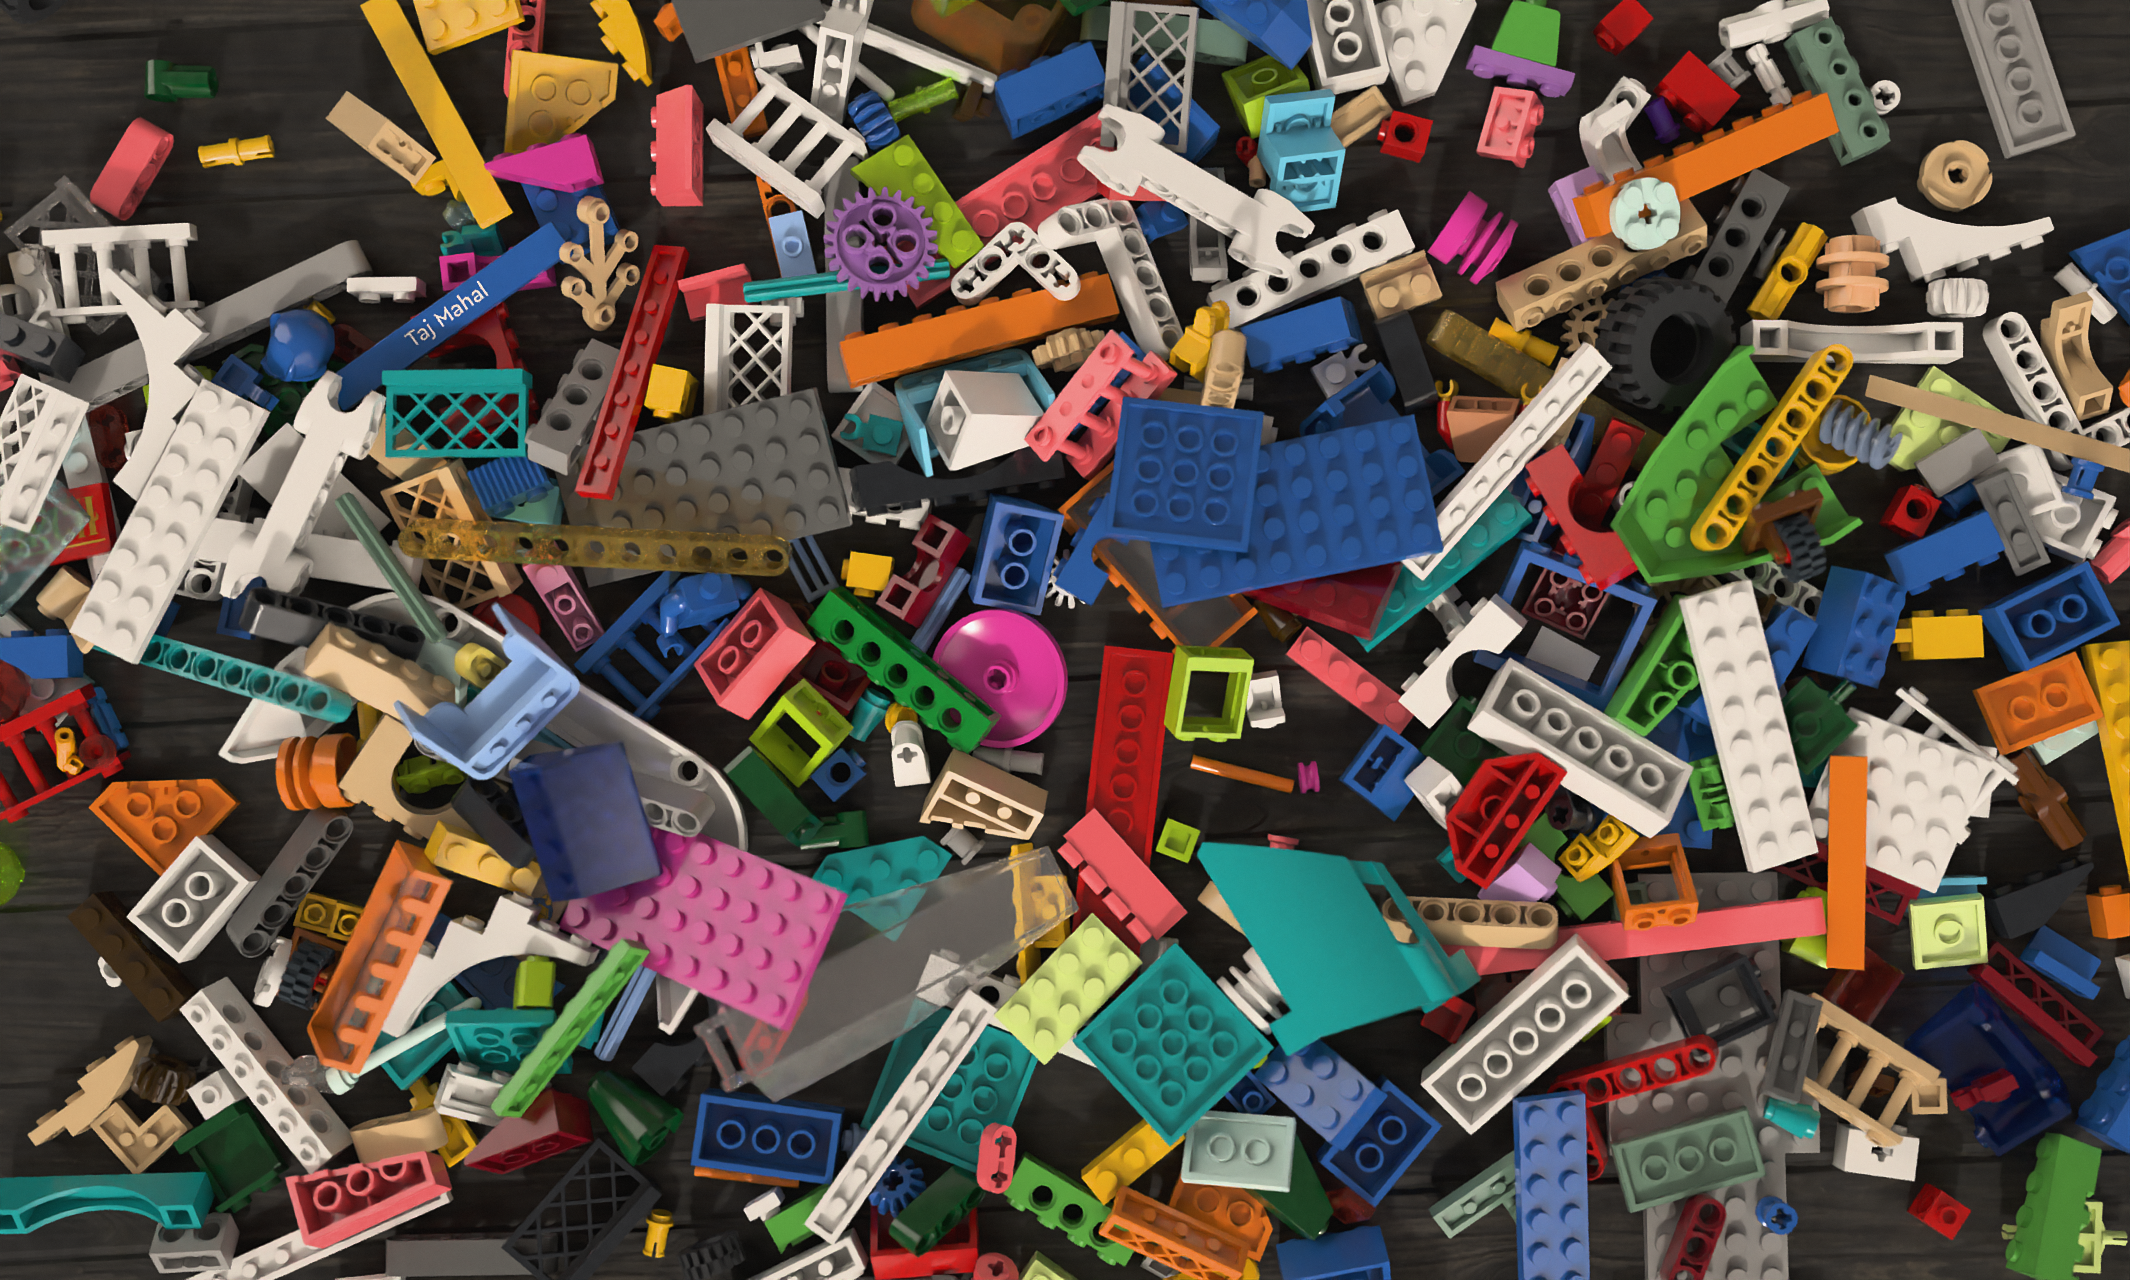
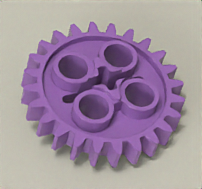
M872 187L868 190L867 198H863L858 191L855 192L854 204L847 199H843L845 211L834 209L833 217L837 222L827 221V230L833 234L824 235V243L831 246L824 250L825 257L835 258L829 263V270L835 271L840 269L837 274V282L840 283L848 279L847 288L849 292L858 286L861 288V298L864 299L867 293L872 291L875 301L879 300L881 292H886L888 299L893 301L895 290H898L901 295L906 297L908 284L917 290L919 288L917 276L928 279L929 272L924 266L934 267L935 259L929 254H936L938 250V245L931 243L937 239V231L927 230L933 224L932 217L922 219L925 207L920 206L913 209V196L905 202L901 201V190H898L893 197H888L887 187H883L881 196H876ZM878 215H887L891 218L892 222L887 226H880L874 222V218ZM861 221L866 222L871 232L859 223ZM853 236L863 238L866 243L859 248H854L848 245L847 241ZM875 238L880 243L887 241V250L881 245L875 247ZM901 241H910L914 244L915 248L910 252H902L896 245ZM891 256L899 263H902L903 266L897 267L893 263ZM876 262H881L887 265L889 269L883 274H876L870 270V266Z

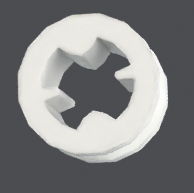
M1882 80L1870 88L1874 96V107L1878 115L1887 114L1898 105L1901 93L1895 83ZM1881 90L1883 96H1889V100L1884 105L1882 100H1876L1875 97Z

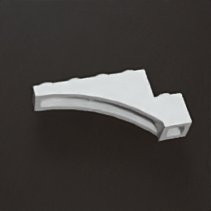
M1896 197L1862 208L1851 216L1858 235L1873 236L1877 240H1881L1880 253L1882 254L1899 249L1911 282L1924 278L1925 283L1945 277V270L1956 267L1958 272L1972 268L1979 264L1977 259L1988 255L1990 261L2006 256L2011 253L2010 247L2021 244L2022 249H2027L2044 242L2043 235L2054 230L2050 217L2008 226L1978 227L1954 224L1930 218L1898 204Z

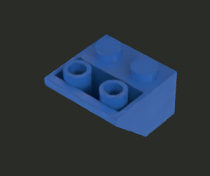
M1379 724L1338 780L1395 822L1415 795L1404 782V779L1426 757L1386 724Z

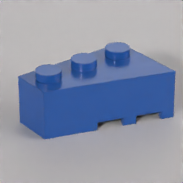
M1340 296L1241 327L1242 335L1246 337V350L1251 368L1262 369L1264 374L1282 369V364L1292 361L1303 363L1315 359L1316 355L1327 352L1336 353L1346 350L1350 346L1364 343L1353 303Z
M1980 508L1972 512L1971 516L1957 522H1950L1941 526V529L1925 536L1923 535L1920 539L1911 540L1883 553L1896 583L1907 587V591L1913 596L1930 589L1931 585L1929 582L1942 576L1945 581L1963 575L1966 573L1963 567L1978 562L1980 567L2000 558L1998 552L2006 548L1988 511Z

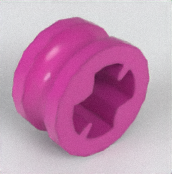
M1311 761L1308 766L1298 763V780L1301 794L1306 793L1308 789L1319 792V774L1316 761Z

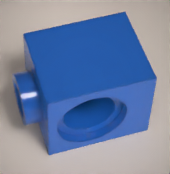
M840 748L810 777L833 802H836L867 774V771L863 768L866 761L853 748L849 752L845 748ZM839 762L846 763L851 770V775L845 782H839L833 776V768Z

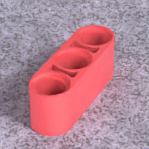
M136 118L127 128L95 182L90 193V202L120 220L125 221L129 219L138 208L171 152L174 144L173 135L144 118Z

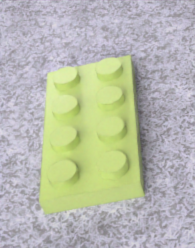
M1091 913L1004 1003L994 1016L1045 1065L1143 962Z

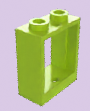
M1177 645L1164 725L1174 737L1183 741H1193L1195 737H1202L1215 742H1226L1228 738L1240 739L1254 659L1242 648ZM1191 670L1229 672L1222 718L1184 717Z
M803 678L781 697L749 740L799 788L825 763L854 727ZM816 711H819L822 716L818 715ZM785 712L821 746L812 759L776 724Z

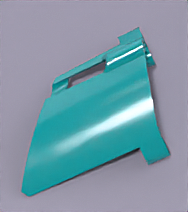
M1203 842L1198 851V858L1291 1009V1012L1269 1024L1270 1029L1287 1056L1322 1036L1421 1006L1425 1013H1428L1453 996L1463 993L1481 980L1463 948L1450 957L1446 955L1383 863L1348 860L1346 857L1321 853ZM1363 884L1383 885L1386 887L1419 942L1407 944L1396 939Z

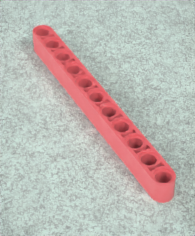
M1814 896L1697 910L1696 922L1680 927L1669 925L1652 927L1644 931L1636 929L1624 931L1621 920L1558 927V940L1556 944L1548 949L1439 945L1448 957L1463 948L1478 974L1487 975L1536 969L1575 933L1603 960L1820 935L1827 933L1822 897Z

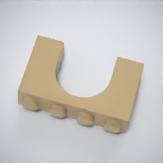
M384 712L339 779L338 787L343 789L341 794L355 803L359 804L362 800L373 806L372 812L388 822L395 819L405 825L403 830L419 840L423 836L430 839L438 820L476 833L455 812L451 801L438 808L422 809L408 804L398 795L393 784L392 773L395 765L413 740V737L402 720ZM491 777L507 792L509 789L508 781Z

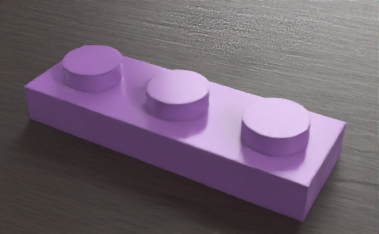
M1475 45L1470 53L1466 69L1473 70V73L1479 77L1490 79L1495 76L1507 80V84L1513 87L1525 88L1530 86L1540 89L1539 92L1548 97L1565 96L1572 87L1575 73L1477 45Z

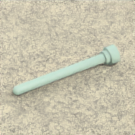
M471 997L450 1010H460L462 1008L479 1010L482 1002L478 997ZM446 1012L369 1054L360 1075L333 1067L328 1069L325 1075L330 1088L337 1095L354 1088V1083L358 1081L359 1076L445 1029Z

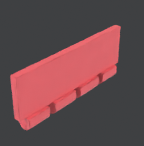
M1095 808L1063 835L1067 842L1057 851L1073 869L1083 860L1086 861L1088 865L1079 873V876L1097 895L1107 886L1111 889V892L1102 901L1120 921L1130 913L1135 916L1125 927L1141 945L1152 936L1157 941L1188 913Z

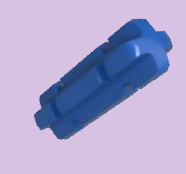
M93 687L97 696L87 700L88 705L92 708L90 713L102 736L105 735L106 739L104 741L111 752H118L129 745L128 739L124 732L121 733L119 731L122 727L111 704L105 702L108 698L103 688Z

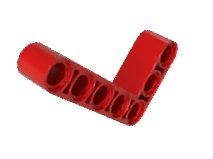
M1695 1035L1562 1073L1554 1079L1547 1094L1557 1093L1558 1087H1565L1570 1091L1580 1090L1585 1094L1587 1154L1594 1155L1599 1162L1597 1165L1587 1164V1180H1594L1600 1177L1609 1157L1608 1149L1591 1107L1710 1073L1715 1067L1719 1055V1048L1714 1039L1707 1035ZM1695 1048L1704 1049L1709 1053L1710 1059L1698 1061L1693 1057L1691 1051ZM1660 1058L1670 1059L1676 1069L1665 1071L1659 1067L1657 1060ZM1626 1068L1636 1069L1640 1073L1641 1079L1637 1081L1629 1080L1623 1070ZM1595 1077L1601 1078L1606 1083L1607 1089H1595L1591 1085L1590 1079Z

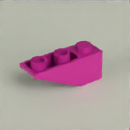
M568 134L561 138V142L550 145L547 143L533 144L527 148L526 152L515 155L513 153H502L493 157V161L484 163L485 169L495 178L569 193L604 184L594 144L586 134Z

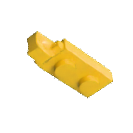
M425 1074L409 1088L414 1095L409 1100L413 1107L411 1111L435 1107L433 1102L440 1084L438 1082L431 1084ZM440 1113L449 1142L437 1150L447 1166L451 1167L465 1158L480 1142L465 1119Z

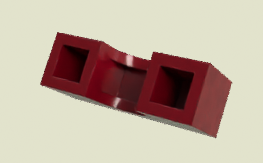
M929 513L912 542L918 551L913 567L902 577L893 574L876 604L919 629L971 539L957 528Z

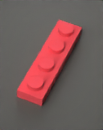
M1305 627L1285 654L1377 724H1386L1399 735L1414 716L1398 701L1401 698L1400 695L1309 627Z

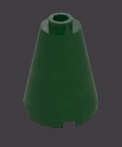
M613 1069L606 1072L600 1070L588 1082L590 1088L587 1095L625 1158L632 1166L635 1163L641 1165L656 1154L667 1143L664 1138L668 1134L669 1129L675 1133L684 1119V1114L677 1107Z

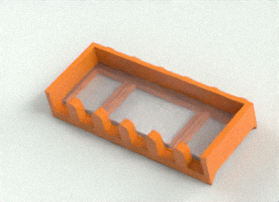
M1114 460L1057 509L1065 515L1062 526L1071 536L1080 527L1087 529L1093 517L1088 515V512L1096 498L1099 496L1104 499L1106 494L1110 493ZM1104 539L1098 542L1092 550V561L1095 562L1098 558L1101 559L1108 567L1104 572L1109 574L1108 579L1117 588L1122 584L1130 593L1126 598L1127 601L1139 614L1145 610L1153 619L1149 626L1162 640L1168 636L1176 646L1219 647L1258 613L1257 609L1252 607L1241 593L1162 608L1149 541L1131 539L1128 545L1125 546L1116 540ZM1176 647L1172 650L1174 654L1176 652Z
M400 840L396 841L306 1028L322 1065L360 1075L451 886L452 881L439 873L436 866L425 855L424 848Z

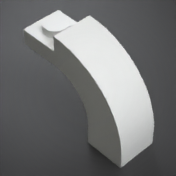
M1626 99L1616 106L1612 100H1609L1580 120V139L1589 166H1594L1596 173L1602 174L1606 184L1614 181L1613 174L1621 170L1633 167L1635 172L1642 168L1631 150L1625 132L1626 122L1634 112Z

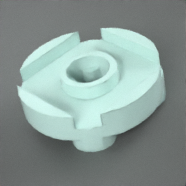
M1649 177L1635 179L1621 187L1623 189L1619 192L1618 196L1613 198L1609 209L1611 229L1617 238H1622L1628 244L1626 246L1635 250L1654 249L1664 245L1669 239L1677 235L1680 221V204L1672 184ZM1644 204L1651 211L1648 223H1646L1644 218H1639L1638 215L1639 211L1644 210Z

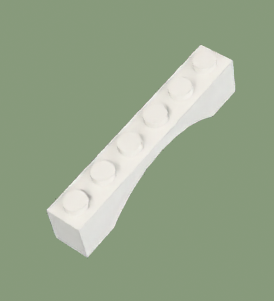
M1752 320L1740 327V345H1753L1756 351L1749 355L1752 362H1807L1815 352L1833 344H1842L1851 351L1853 363L1948 364L1963 357V323L1924 322L1886 326H1827L1798 323L1789 320ZM1827 355L1826 363H1835L1834 359Z

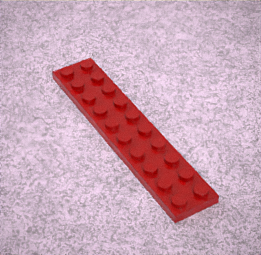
M1105 645L1085 815L1095 808L1142 862L1150 868L1165 735L1164 719L1174 653ZM1085 860L1079 865V873L1088 865ZM1078 873L1072 933L1093 913L1139 958L1141 944L1125 927L1135 916L1130 913L1120 921L1102 901L1111 892V889L1107 886L1097 895ZM1138 968L1110 998H1117L1137 979Z

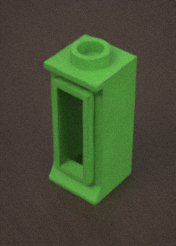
M823 1184L780 1208L781 1210L764 1222L781 1253L784 1252L788 1243L794 1246L815 1234L814 1231L804 1224L831 1185Z

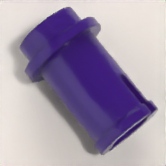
M1663 97L1654 99L1643 107L1656 132L1654 138L1655 140L1659 139L1661 144L1668 143L1680 135L1678 130L1680 124L1674 122Z

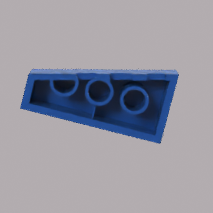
M1773 605L1768 614V619L1762 625L1778 691L1819 625L1795 608L1786 605ZM1699 682L1685 697H1681L1677 701L1678 704L1675 708L1712 730Z

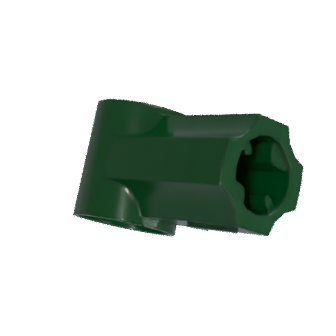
M164 60L146 61L144 96L149 100L168 103L176 102L178 98H215L218 92L219 80L216 75V69L212 66H178L173 62Z
M866 810L835 813V816L820 817L824 825L817 830L814 838L801 845V849L808 850L830 846L849 848L869 845Z

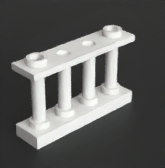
M758 67L754 73L762 88L732 124L727 123L725 126L714 118L706 127V130L713 144L818 219L826 209L821 198V189L852 153L863 161L869 158L865 146V138L853 128L845 129L787 87L788 85L784 79L775 72L768 74ZM773 97L788 107L758 143L753 142L750 144L743 139L742 133ZM799 116L814 125L784 162L780 160L776 163L769 158L768 152ZM825 134L838 142L840 146L810 181L806 179L805 182H802L795 177L796 173L794 171Z
M175 223L41 231L43 245L55 248V253L60 255L65 308L50 309V314L52 317L63 318V324L86 323L85 317L128 314L123 305H117L116 296L100 279L102 306L80 307L75 253H78V247L92 246V251L96 252L100 278L108 268L113 269L111 251H115L114 245L129 244V249L133 250L136 278L141 282L138 288L149 297L153 292L148 249H151V243L165 242V246L170 249L175 302H164L169 308L166 312H171L174 308L184 309L185 311L189 308L193 311L205 308L204 302L198 300L190 301L184 247L188 246L187 241L198 240L197 228L193 224Z
M1901 687L1895 693L1904 701L1887 721L1902 726L1911 714L1917 710L1933 722L1923 735L1939 740L1946 732L1963 745L1960 749L1992 761L1990 767L1993 769L1986 775L1968 818L2004 778L2013 785L2019 781L2020 777L2014 773L2018 769L2015 764L2001 754L1997 759L1928 707L1926 703L1929 699L1916 688L1911 687L1909 690H1906L1904 687ZM1968 819L1958 840L1960 845L1971 834V829L1967 827L1970 822Z

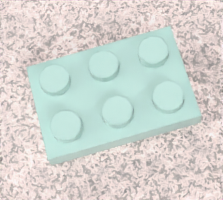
M1207 1111L1187 1130L1181 1174L1182 1181L1185 1183L1289 1192L1296 1129L1295 1118Z

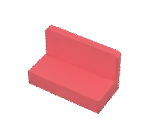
M744 263L677 281L679 289L684 293L692 322L706 319V304H759L758 302L748 303L744 299L743 284L745 282H752L751 273Z

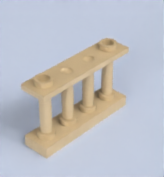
M1815 992L1807 995L1823 1001L1816 1033L1819 1028L1826 1026L1837 1033L1836 1038L1838 1041L1815 1081L1805 1077L1802 1092L1866 1132L1865 1138L1873 1144L1882 1148L1900 1145L1904 1138L1891 1131L1894 1122L1913 1088L1934 1084L1940 1071ZM1857 1046L1868 1053L1869 1061L1849 1097L1844 1101L1827 1089L1850 1048ZM1889 1066L1900 1073L1899 1078L1901 1080L1880 1118L1876 1121L1861 1112L1859 1108L1882 1067L1886 1068Z

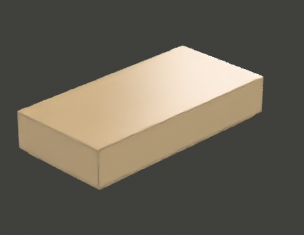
M1374 85L1333 112L1330 127L1345 148L1380 125L1382 119H1389L1393 109L1377 86Z

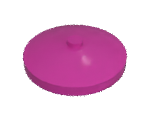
M991 608L975 612L962 618L950 627L935 649L932 658L935 662L1002 715L980 745L993 748H1008L1029 742L1043 733L1055 721L1063 707L1068 688V672L1064 655L1052 634L1041 623L1024 613L1003 608ZM951 708L950 714L952 719L957 723H961L962 717L960 712L955 708Z

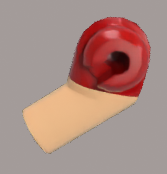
M1249 136L1241 137L1236 144V154L1249 169V185L1254 188H1261L1266 185V170L1257 157L1258 144Z

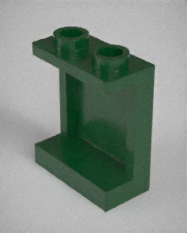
M245 1098L226 1107L173 1143L180 1155L189 1151L201 1172H206L212 1189L221 1201V1204L216 1207L219 1214L231 1208L233 1213L253 1201L250 1194L259 1188L263 1193L267 1192L281 1183L282 1180L279 1175L290 1169Z

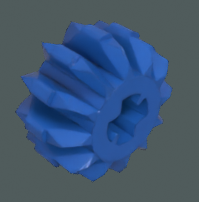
M870 90L865 94L862 93L854 98L853 102L848 104V112L872 151L878 153L901 139V131L877 92Z
M895 1156L892 1164H889L871 1190L868 1200L872 1206L878 1205L877 1209L880 1214L885 1215L890 1210L892 1216L896 1218L901 1209H905L919 1196V1193L927 1189L925 1182L921 1181L924 1174L921 1168H914L913 1160L908 1158L902 1163L900 1157Z

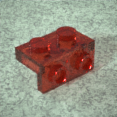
M1865 946L1864 970L1839 968L1820 996L1870 1027L1905 974L1900 969L1886 963L1870 948Z

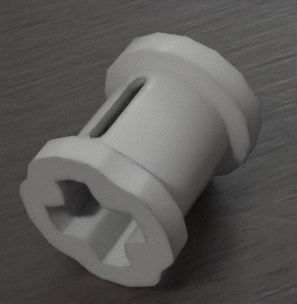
M1728 48L1707 67L1734 90L1752 74L1740 67L1731 56L1733 51Z
M964 826L963 829L952 828L940 841L942 845L947 844L962 858L961 863L964 866L986 843L983 839H976Z

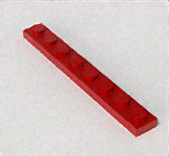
M653 246L575 491L581 497L613 500L649 386L653 364H656L679 291L677 281L682 280L690 256L685 247Z

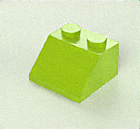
M1270 55L1222 73L1223 81L1240 123L1251 139L1260 136L1265 96L1311 91L1308 78L1297 64L1291 71Z

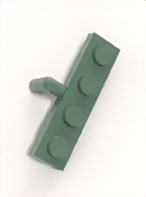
M1514 1150L1428 1208L1432 1217L1449 1239L1501 1203L1516 1223Z

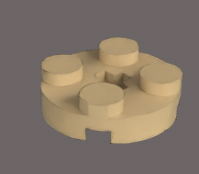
M1957 140L1944 143L1934 148L1924 158L1919 170L1917 187L1928 201L1936 207L1952 212L1962 211L1978 203L1988 193L1992 184V173L1989 174V167L1987 165L1989 159L1980 147L1971 142ZM1958 168L1961 171L1959 177L1963 179L1962 183H1953L1949 179L1948 171Z

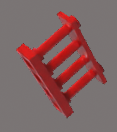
M91 683L0 726V742L3 741L6 747L10 746L37 793L19 803L0 770V801L5 807V810L0 812V821L6 818L9 824L30 814L27 808L99 773H102L103 777L106 778L124 769L121 762L132 756L130 751L128 750L113 757L86 709L90 707L87 700L97 696ZM66 711L69 717L74 716L100 764L84 772L80 771L75 775L65 771L69 779L50 787L23 740L26 738L23 731L35 726L37 732L42 731L57 757L54 734L58 730L55 725L58 721L55 716Z

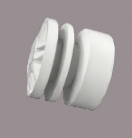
M1251 947L1243 955L1245 962L1251 970L1244 974L1238 968L1231 966L1229 971L1239 982L1233 986L1223 976L1216 982L1221 987L1224 995L1251 1024L1269 1035L1272 1030L1264 1016L1269 1012L1278 1020L1283 1016L1276 1005L1280 1001L1287 1006L1288 1004L1256 951Z

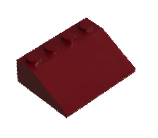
M1401 561L1241 593L1250 598L1372 642L1404 564Z

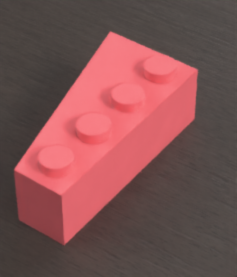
M427 1151L385 1158L372 1163L353 1164L341 1169L322 1170L314 1172V1174L285 1178L304 1245L323 1249L452 1190L443 1157Z

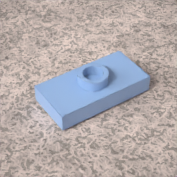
M800 210L768 218L782 278L817 274L803 211Z

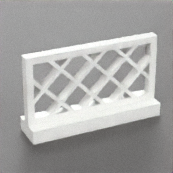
M706 304L703 415L749 404L756 398L758 401L765 400L761 393L773 381L780 388V396L791 393L792 306ZM735 313H745L753 321V324L742 335L734 328ZM753 313L763 314L759 318H757ZM772 314H783L782 328L773 336L763 323ZM759 328L768 338L769 342L756 353L746 340ZM743 346L752 356V359L739 370L733 363V354ZM775 346L781 353V364L772 371L762 358ZM758 363L767 373L768 377L755 388L745 375ZM741 380L751 391V394L739 405L732 397V389Z
M22 373L0 417V453L2 456L0 476L4 474L5 484L0 486V523L29 533L90 403ZM31 386L33 398L25 402V397ZM34 410L35 419L28 423L27 414ZM16 421L17 431L10 434V429ZM19 442L20 452L13 455L12 446Z

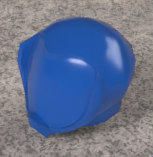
M292 309L281 314L272 313L270 318V340L266 355L260 362L265 372L269 376L286 382L292 380L307 382L324 375L327 369L326 364L335 350V332L328 320L317 312L306 309Z

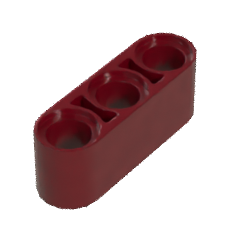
M1708 1193L1688 1197L1661 1265V1280H1674L1676 1273L1682 1270L1687 1272L1686 1280L1704 1279L1727 1216L1723 1204ZM1711 1203V1214L1707 1218L1700 1219L1699 1211L1701 1207ZM1693 1237H1699L1700 1242L1697 1249L1687 1252V1242Z

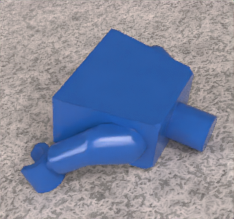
M729 568L679 580L671 592L660 602V630L663 633L657 638V645L664 657L667 658V651L671 647L675 649L677 655H681L683 652V646L675 634L677 630L736 616L754 595L751 584L744 578L738 576L731 577Z

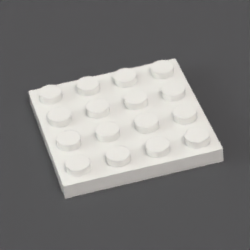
M1850 707L1848 713L1861 726L1831 755L1868 756L1866 864L1881 872L1936 893L1992 761ZM1830 757L1808 807L1815 839L1826 845L1829 844Z

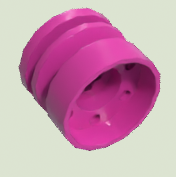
M1469 191L1427 253L1445 265L1459 254L1463 257L1457 273L1462 276L1471 263L1477 267L1469 281L1477 285L1500 262L1511 245L1514 231L1519 223L1511 219L1502 231L1498 230L1496 227L1504 213L1499 211L1489 222L1485 221L1482 218L1488 203Z

